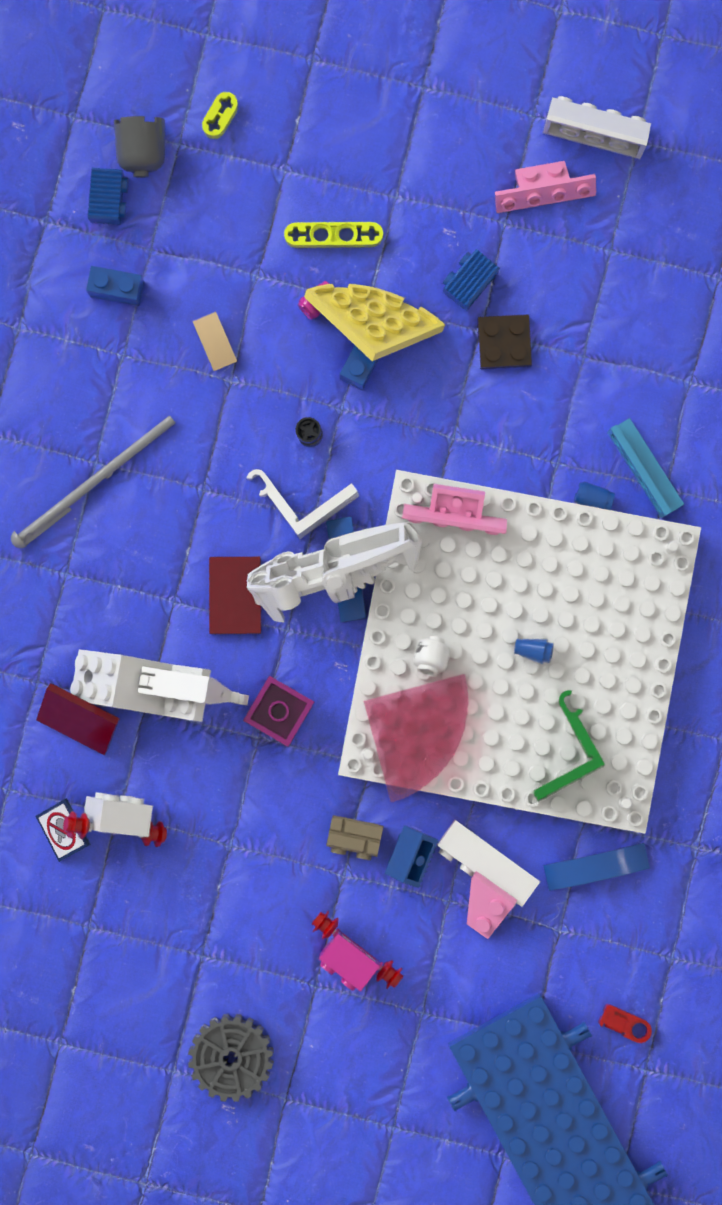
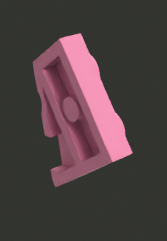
M476 871L471 878L467 925L489 939L514 907L517 899Z

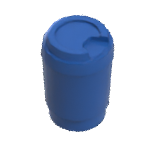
M588 482L579 483L578 491L574 497L576 504L606 510L611 509L615 496L614 492Z

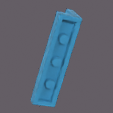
M629 418L621 424L610 428L607 432L661 519L683 506V501L631 419Z

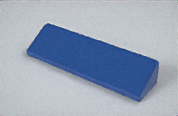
M351 516L326 521L329 540L354 532ZM357 587L355 598L338 602L341 622L366 619L362 589Z

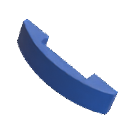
M644 843L543 865L549 891L610 879L650 868Z

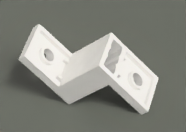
M79 649L75 660L74 680L70 688L71 694L91 704L202 722L205 704L138 693V688L153 689V687L139 685L141 674L155 677V674L142 672V667L210 677L211 670Z

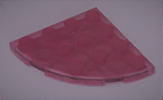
M465 674L363 701L391 803L416 793L430 783L447 766L455 754L462 739L467 718L468 688Z

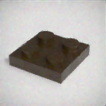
M529 314L478 317L480 369L532 366Z

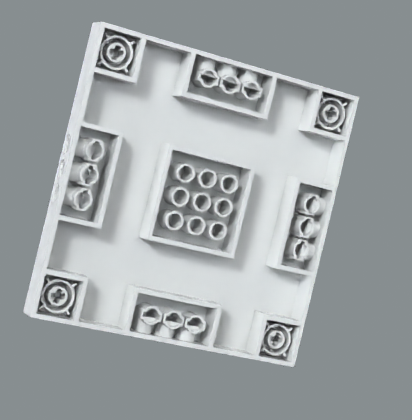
M396 470L386 525L409 522L417 530L422 540L416 568L410 570L407 565L395 562L385 567L384 572L376 575L338 775L646 834L701 527ZM433 484L485 491L482 515L507 519L506 534L491 535L476 529L464 531L459 527L449 525L447 527H438L429 522L412 523L407 519H402L404 504L430 507ZM430 636L444 639V644L450 648V657L446 670L436 677L419 673L413 662L418 643L423 639H429ZM517 638L548 639V642L554 643L551 662H544L542 665L514 654ZM572 690L571 696L566 697L564 702L570 712H576L578 709L583 710L579 719L604 761L605 766L538 802L533 794L535 789L592 760L591 757L587 758L559 706L560 695L564 691Z

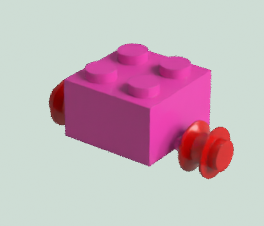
M329 911L325 914L320 912L312 922V925L315 926L313 932L320 930L323 933L322 939L333 936L319 955L321 960L320 966L331 975L334 972L342 977L341 982L352 991L355 988L361 991L376 971H378L376 981L378 982L383 979L387 982L386 989L390 986L395 988L403 978V975L400 973L403 969L402 967L397 970L392 967L393 960L385 962L383 965L382 962L378 961L337 928L339 918L331 920L328 917Z

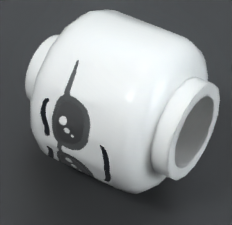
M430 636L429 639H423L418 643L413 662L419 673L436 677L446 670L450 657V648L444 644V639Z

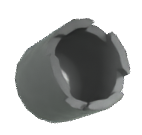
M145 116L121 117L120 121L114 120L116 159L119 166L127 172H133V177L136 178L149 177V172H154L161 168L165 159V119L155 117V122H145Z

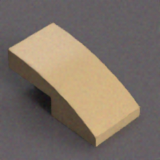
M216 312L192 321L213 371L237 362Z

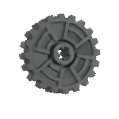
M229 1013L223 1014L221 1020L217 1017L212 1018L210 1025L204 1024L199 1029L201 1034L194 1036L192 1042L195 1045L191 1046L188 1055L193 1058L188 1062L189 1068H194V1072L191 1075L192 1079L200 1081L198 1088L201 1091L204 1089L209 1090L208 1096L211 1098L219 1095L220 1101L226 1102L228 1097H232L233 1101L237 1102L244 1095L247 1099L252 1096L253 1089L259 1091L263 1086L262 1081L268 1080L270 1075L268 1069H272L274 1062L269 1057L273 1056L274 1049L268 1046L271 1039L269 1035L262 1034L264 1029L262 1025H253L254 1019L249 1017L247 1020H243L242 1014H236L235 1018H230ZM230 1051L235 1053L234 1057L238 1056V1059H235L233 1063L227 1062L228 1058L225 1059L224 1057Z

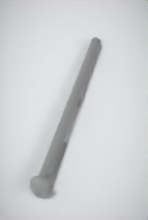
M169 415L19 534L14 531L11 535L12 544L17 548L27 547L31 541L70 512L72 504L92 490L103 479L111 477L114 471L176 424L172 417Z

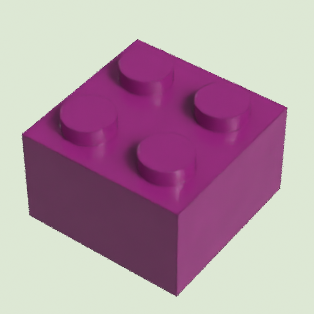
M269 676L243 721L289 747L315 702Z

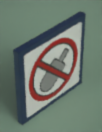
M67 798L35 816L59 862L91 845L87 836L80 839L78 833H74L72 838H68L67 832H64V819L71 812H74Z

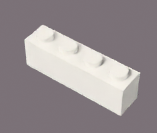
M456 820L453 821L439 843H437V846L441 848L438 853L449 861H452L453 858L457 859L462 863L459 868L471 877L477 871L517 899L516 904L523 907L540 883L539 880Z

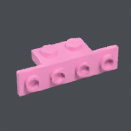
M565 161L515 169L518 188L495 192L496 213L596 196V176L592 174L570 178Z
M433 484L430 507L404 504L402 519H407L412 523L429 522L438 527L456 526L464 531L476 529L491 535L506 534L507 519L482 515L485 491Z

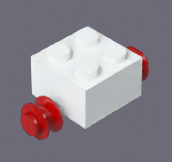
M96 792L95 797L86 796L84 813L81 814L80 818L76 817L75 812H71L69 816L65 817L63 823V830L67 832L68 838H72L74 833H78V837L83 839L88 832L94 830L138 836L145 846H148L153 841L155 847H159L165 842L167 837V829L161 821H158L155 826L152 824L153 806L144 804V799L132 796H116Z

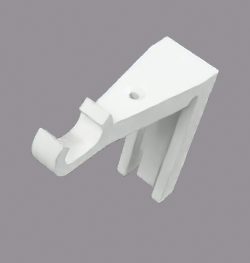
M256 469L247 475V480L253 481L257 476L263 479L266 488L260 490L259 496H269L299 539L359 497L358 491L351 483L299 521L296 514L262 470Z
M142 667V672L155 674V677L141 674L139 685L153 687V689L139 687L138 693L203 704L229 702L248 705L249 695L232 692L214 678Z

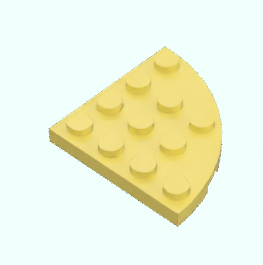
M326 284L309 288L304 295L321 314L371 361L439 334L445 327L441 320L422 307L416 309L404 303V297L374 287L349 284L348 288L334 287L333 284Z

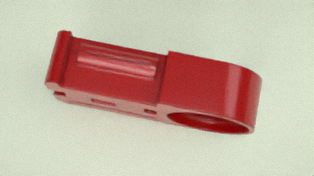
M611 1004L605 1005L603 1015L600 1016L598 1021L601 1027L605 1024V1027L637 1043H644L649 1040L652 1028L646 1020ZM637 1023L644 1024L647 1029L646 1034L641 1038H637L632 1034V1028Z

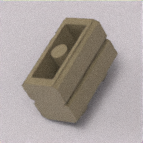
M333 815L326 846L331 847L330 852L346 855V851L357 852L356 858L371 860L372 856L377 857L383 825Z

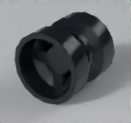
M305 417L297 423L295 430L301 444L306 447H314L322 441L323 431L316 419Z

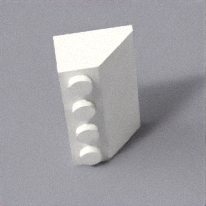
M559 96L558 98L552 97L543 133L641 159L647 146L651 123H647L642 117L632 116L629 118L621 116V113L616 110L608 109L607 111H602L593 104L582 103L580 105L572 103V100L567 97Z

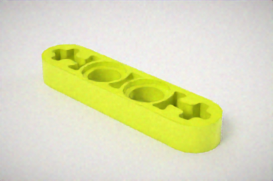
M299 222L289 224L284 231L286 243L294 248L376 247L382 242L383 229L375 222ZM345 228L352 230L354 233L352 240L347 242L339 237L340 231ZM357 228H361V234H367L369 229H374V232L379 234V236H375L373 241L369 240V236H361V241H357ZM294 229H297L299 234H307L306 229H310L311 242H306V236H300L298 241H293V238L288 235L293 234ZM317 229H325L328 232V238L325 241L320 242L314 238V232Z

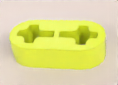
M220 93L204 117L202 128L208 138H220L238 110V102L232 93ZM228 99L231 100L232 108L227 107L223 114L220 113L222 111L221 101L227 102ZM217 117L220 118L218 121L220 129H214L211 132L208 123L213 124Z

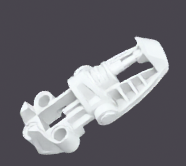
M409 522L356 531L332 538L325 543L323 550L304 555L302 552L297 554L293 552L278 554L272 560L262 564L248 574L247 589L253 595L256 604L261 605L274 621L284 622L285 617L282 610H290L298 606L302 596L326 589L331 600L334 603L355 598L357 587L364 589L366 583L374 584V576L384 572L385 567L395 562L407 565L410 570H413L417 565L422 540L417 530Z

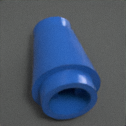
M517 638L514 654L543 665L544 662H551L554 643L548 642V639Z

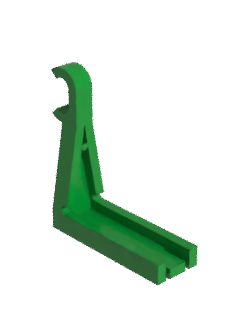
M572 690L564 691L560 695L559 706L587 758L591 757L592 760L535 789L533 794L538 802L605 766L604 761L579 719L583 710L578 709L576 712H570L564 702L566 697L571 696Z

